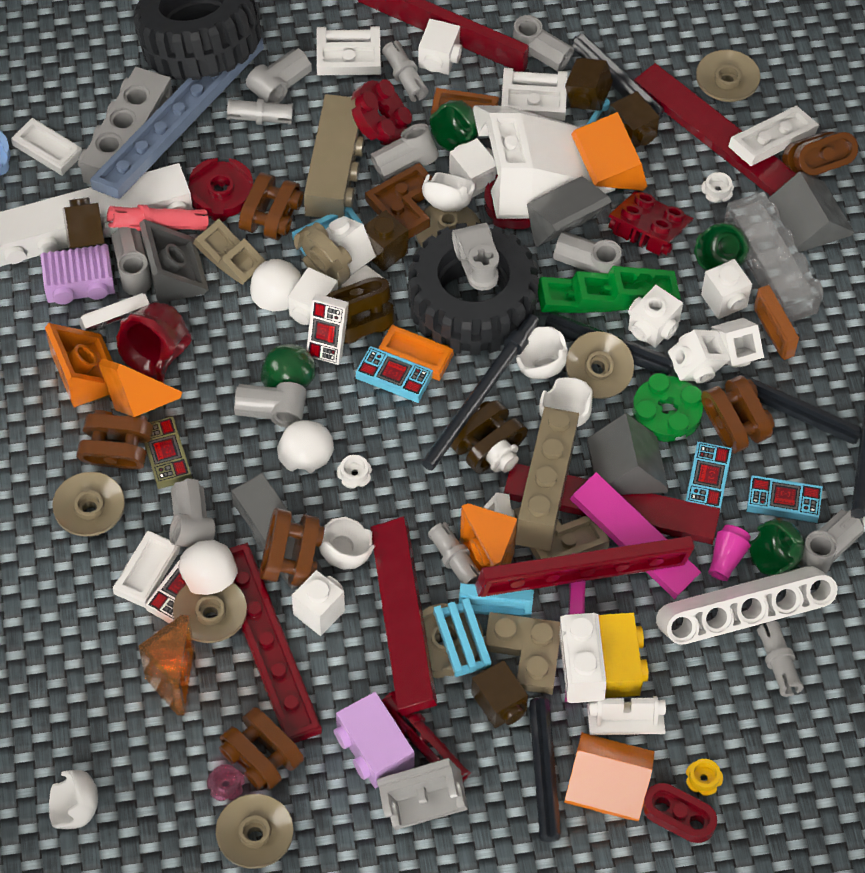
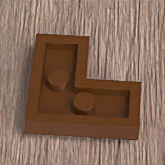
M420 163L365 192L366 202L378 215L387 210L408 229V239L431 227L430 218L416 204L425 199L422 193V185L429 174Z

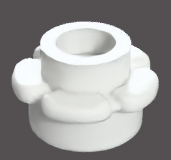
M715 172L710 174L706 181L703 182L701 190L702 193L706 194L707 200L718 203L731 199L734 186L727 174Z
M502 440L494 445L486 456V461L491 465L490 468L495 473L510 471L519 460L516 454L518 446L515 444L511 445L506 440Z
M350 455L344 458L341 465H339L337 477L342 480V484L347 488L363 487L371 480L370 473L372 468L362 456ZM358 472L357 475H352L351 473Z

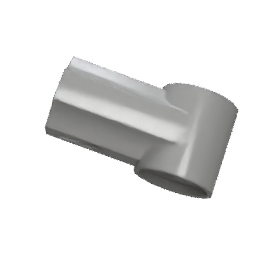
M524 15L516 19L512 38L529 45L528 57L533 56L554 70L562 71L568 65L574 48L543 30L542 23L537 17Z
M292 49L268 67L264 64L256 66L246 79V87L260 99H264V102L280 103L286 96L288 88L312 71V64L301 49Z
M419 123L406 128L401 133L400 139L370 155L374 168L380 178L385 181L417 163H420L422 166L433 163L439 157V152L428 125Z
M118 228L115 233L111 234L122 288L129 295L144 294L150 289L152 280L140 231H137L136 228Z
M564 231L557 240L553 259L588 272L608 274L612 266H620L622 251L621 247L612 240L605 239L594 242Z
M293 382L279 383L276 388L239 384L235 394L234 412L237 416L271 419L276 425L287 428L293 422L302 420L307 391L302 385Z
M187 478L184 481L175 482L171 488L174 516L170 525V543L175 546L191 547L199 541L214 540L215 523L212 518L207 517L204 487L196 479Z
M841 509L820 530L811 532L804 542V553L799 563L800 568L813 566L827 573L832 563L863 535L864 526L860 519L852 517L851 510L844 511Z

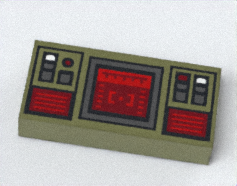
M173 416L149 422L153 425L150 441L144 443L157 488L162 489L173 486L175 482H181L187 478L192 479Z

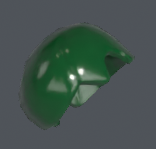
M449 100L440 105L438 110L430 116L431 133L436 142L446 151H452L458 145L468 143L478 136L473 108L462 100Z
M714 224L698 235L694 254L698 264L706 271L733 259L741 266L748 258L749 242L745 232L735 224Z
M282 344L274 347L267 354L261 367V381L265 387L276 388L279 383L293 382L306 388L315 377L316 363L310 352L304 347L297 344Z
M775 518L757 527L759 534L750 542L751 547L749 548L752 561L758 570L767 576H773L791 571L797 567L803 557L804 540L794 524L781 518Z

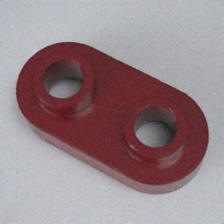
M667 783L655 784L646 792L643 811L646 817L653 823L693 843L705 842L713 836L717 826V815L714 809L707 803ZM657 803H664L668 806V810L660 811L655 805ZM699 821L703 828L694 829L691 827L690 822Z

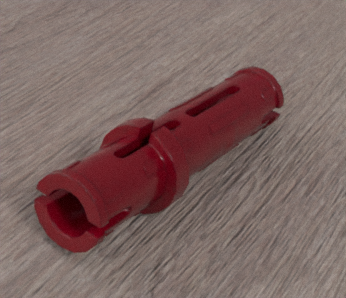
M395 691L390 692L381 700L405 738L412 742L429 763L437 762L441 759L430 749L428 743L444 759L449 758L461 770L463 783L468 779L471 772L462 765L447 746L425 724L426 719L421 713L414 712L404 715L421 733L419 736L398 711Z

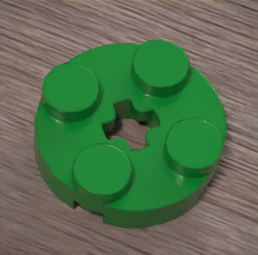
M657 373L652 375L649 381L643 383L637 390L633 401V416H635L639 423L657 436L658 441L672 442L675 441L676 437L684 435L688 437L696 431L701 422L703 412L702 393L698 387L693 386L687 381H680L678 377ZM671 404L677 411L670 410L668 414L663 413L661 405Z

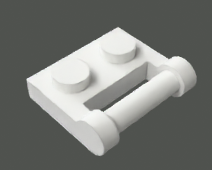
M370 26V29L326 30V27H317V75H381L380 26Z
M504 68L501 106H508L551 119L565 121L567 95L565 84L568 71H558V74L515 72L513 68Z

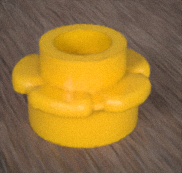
M699 759L690 764L686 770V775L688 776L686 784L688 788L695 793L701 792L703 796L716 793L717 787L723 783V774L719 766L710 759ZM705 775L707 780L703 781L700 777Z

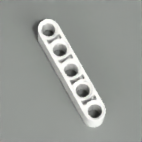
M807 566L668 603L658 611L656 623L658 628L674 643L688 644L825 607L834 601L837 595V585L829 575L820 569ZM820 580L819 588L815 592L810 593L812 584ZM786 589L785 597L781 601L776 602L777 594L781 590ZM752 598V604L749 609L741 612L742 604L747 599ZM718 607L717 615L712 620L706 621L708 612ZM683 617L682 625L676 630H671L673 622L677 618Z

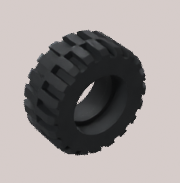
M139 0L133 16L145 61L153 70L161 75L173 76L177 80H185V78L200 80L204 76H210L211 78L218 76L220 72L225 70L229 72L235 69L238 63L243 64L248 60L249 55L255 52L262 35L255 0Z
M467 223L456 224V228L451 230L449 227L437 231V237L429 236L423 242V248H418L413 255V262L410 264L408 272V304L411 308L412 320L416 325H419V331L426 338L432 336L433 341L449 346L453 349L454 353L461 354V351H470V355H480L481 351L488 350L489 353L499 351L500 345L504 344V341L513 330H517L528 314L535 315L539 283L537 263L532 259V253L525 245L521 246L519 238L512 233L508 236L505 234L504 229L494 226L493 229L490 228L496 250L499 253V263L496 267L499 276L497 285L503 291L485 301L469 302L460 300L450 295L444 287L449 282L466 276L461 261L457 258L454 250L452 231L469 226H467Z

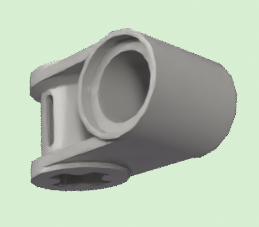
M481 223L453 230L452 241L457 258L461 261L469 284L481 291L493 288L499 278L496 268L499 263V253L494 245L488 224Z

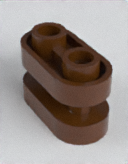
M825 131L790 143L783 152L782 161L795 173L801 171L808 175H819L851 163L857 156L858 143L850 133Z
M260 172L242 207L239 217V229L254 233L258 226L262 225L264 226V237L278 241L282 235L287 236L292 224L291 216L294 210L298 211L304 199V192L300 191V184L286 179L280 188L275 187V176ZM271 199H273L274 202L269 212L265 213Z
M739 375L726 381V393L719 386H714L702 392L703 407L723 445L732 448V454L748 448V436L755 443L772 437L773 428L775 427L774 419L771 413L764 409L760 403L757 388L751 379H746L744 376Z
M95 410L94 414L86 415L82 429L86 435L91 437V440H81L79 442L76 457L80 461L94 466L142 469L144 468L147 452L139 447L138 443H148L150 441L153 425L147 421L148 418L144 415L136 417L128 414L127 416H118L105 410Z
M275 508L268 527L260 567V579L276 582L280 572L288 574V585L300 587L317 570L318 563L313 561L315 548L320 547L322 544L325 527L320 525L319 517L303 514L299 524L292 523L291 511ZM288 537L295 538L291 559L284 558Z
M253 707L242 717L247 728L241 733L237 728L231 726L219 737L222 743L219 750L231 764L234 765L238 762L246 770L244 772L245 777L257 790L263 787L270 791L282 781L277 769L283 765L288 770L293 771L304 761V756L296 744L263 711ZM258 740L271 755L266 758L252 743Z

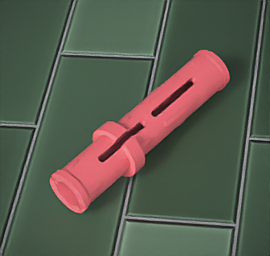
M138 205L132 208L110 206L107 211V222H109L108 226L110 228L127 227L136 228L137 231H141L140 222L143 219L175 230L205 231L208 227L209 217L206 215L207 211L205 209L149 208L147 205Z

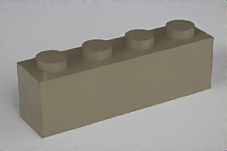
M325 94L304 192L305 216L322 218L332 214L338 215V218L345 216L346 207H353L355 190L351 187L352 181H358L360 164L356 162L357 156L362 157L364 151V137H361L362 132L356 125L351 110L356 107L355 98Z
M544 406L518 516L516 545L551 551L576 440L579 413Z

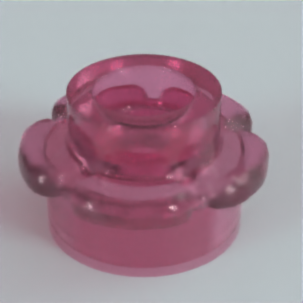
M225 764L216 767L207 779V787L211 789L210 794L218 801H225L226 799L235 800L243 792L244 776L231 765ZM224 781H228L230 784L229 786L224 787L222 783Z

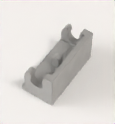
M449 758L377 779L384 815L386 818H391L392 827L395 830L468 810L461 770Z

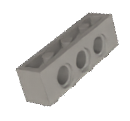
M135 66L130 77H126L123 80L120 94L116 101H112L109 104L106 118L101 125L96 126L89 147L83 149L79 156L78 166L81 168L84 183L91 185L90 178L173 94L170 77Z

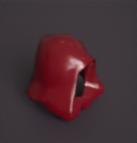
M150 303L136 313L130 314L128 318L122 319L116 336L118 352L124 363L133 370L162 383L165 382L168 366L189 346L192 340L189 328L181 314L173 306L164 303Z

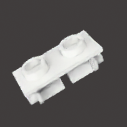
M653 696V698H631V703H624V698H605V700L587 703L590 735L665 734L664 715L666 713L665 700H658L657 696Z

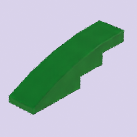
M612 266L608 274L576 271L572 279L540 277L538 283V298L541 312L595 313L629 310L635 299L638 297L643 298L655 285L678 300L681 299L675 271Z

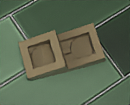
M220 219L209 226L193 242L211 262L242 285L252 277L255 269L266 261L245 238L240 241Z

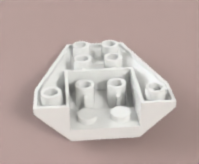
M474 105L473 112L478 136L490 137L498 177L491 189L497 219H529L528 203L581 176L593 184L571 135L580 126L508 106ZM596 186L605 194L615 191L616 189L610 187Z

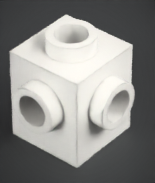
M655 285L643 298L638 297L631 304L628 310L630 315L628 330L638 340L646 341L656 348L664 338L669 340L676 332L681 318L683 302Z
M694 329L679 338V342L668 350L674 370L680 381H696L698 384L708 382L715 377V372L730 361L721 336L716 330Z

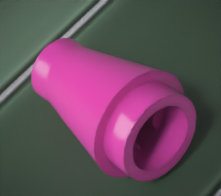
M724 525L722 531L717 532L712 562L708 571L712 577L721 581L729 580L731 573L751 547L749 543L750 534L734 525Z

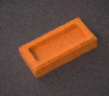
M391 325L378 348L433 370L432 378L438 381L441 380L454 355L453 349L449 346L439 344L395 325Z

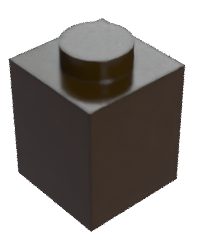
M576 59L565 84L571 108L602 110L613 84L607 60Z
M638 91L610 105L609 115L618 112L634 148L640 145H647L657 137L660 117Z
M89 197L69 200L70 207L62 208L68 248L104 244L99 204H90Z
M384 210L364 225L376 257L371 261L383 272L408 254V229L387 210Z
M504 660L472 677L471 694L494 728L504 723L511 725L524 716L525 711H527L528 694Z

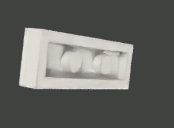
M794 106L732 136L728 147L740 156L742 160L752 166L785 150L792 142L815 135L819 124L798 106Z

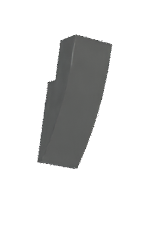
M261 473L231 491L233 505L251 528L253 538L264 552L268 527L274 509L281 508L287 510V508ZM288 537L284 558H292L295 538ZM317 561V571L322 573V568ZM280 572V575L288 584V574ZM288 585L291 590L297 588V587Z

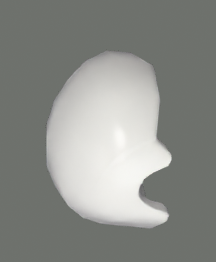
M442 172L435 173L431 181H429L430 175L426 176L422 185V193L433 207L444 212L460 211L469 205L476 186L474 182Z
M281 259L264 261L255 269L251 278L250 293L252 301L260 308L272 312L289 309L288 296L301 278L300 271L290 262Z
M537 327L528 338L529 344L520 355H517L516 360L520 371L525 376L532 379H548L562 371L566 364L568 349L564 336L560 331L553 327Z
M577 378L556 379L553 388L549 392L545 390L542 392L539 405L540 416L542 417L544 406L579 413L577 426L579 427L586 423L591 415L593 390L587 382Z
M309 420L293 422L284 430L277 446L278 459L289 471L293 472L296 469H303L308 473H312L315 469H319L328 463L334 451L333 437L329 430L320 423Z
M348 517L331 519L324 526V537L319 549L321 555L330 565L343 570L356 569L367 561L375 545H372L371 530L365 529L358 521Z
M215 540L199 541L186 549L180 557V574L189 590L194 594L209 595L220 592L230 586L238 574V569L230 549L225 544Z
M62 771L61 775L65 776L66 780L53 784L50 790L49 818L54 828H81L90 822L98 806L97 786L91 776L85 771Z

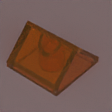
M180 615L138 647L145 679L177 715L185 716L195 648L189 615Z

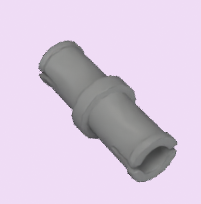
M392 41L386 44L382 49V53L393 68V76L396 81L402 83L412 102L425 98L429 90L418 75V67L415 62L409 60L399 41H394V45Z
M228 99L227 120L256 121L257 125H262L263 122L292 125L293 104L264 102V99H257V102Z
M443 522V524L438 523L428 532V537L442 554V562L445 567L452 569L461 583L476 584L480 571L469 557L470 550L468 547L460 544L446 522Z
M766 622L769 631H766L763 624L757 629L767 654L765 662L767 667L773 670L781 696H793L794 692L791 687H795L797 693L801 692L804 688L793 663L795 655L793 650L786 645L779 622Z

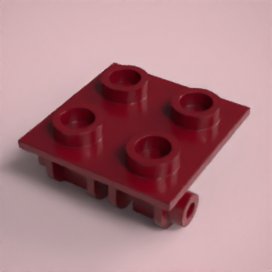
M635 191L609 214V217L612 219L608 228L613 230L612 233L626 240L630 239V242L633 244L642 233L639 247L643 248L647 243L646 250L658 256L662 254L668 256L673 248V244L670 242L694 218L684 214L677 207L667 206L656 201L648 193Z

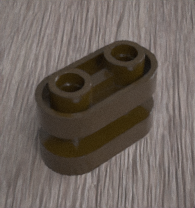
M368 278L335 290L327 295V297L349 302L344 344L354 343L359 338L374 332H383L396 320L393 304L388 302L391 298L389 282L384 278Z
M499 400L485 401L477 408L450 447L458 455H463L470 451L466 457V463L476 473H482L491 467L486 461V456L494 445L502 440H506L511 445L519 446L525 439L528 429L517 418H512L505 422L508 418L509 410Z

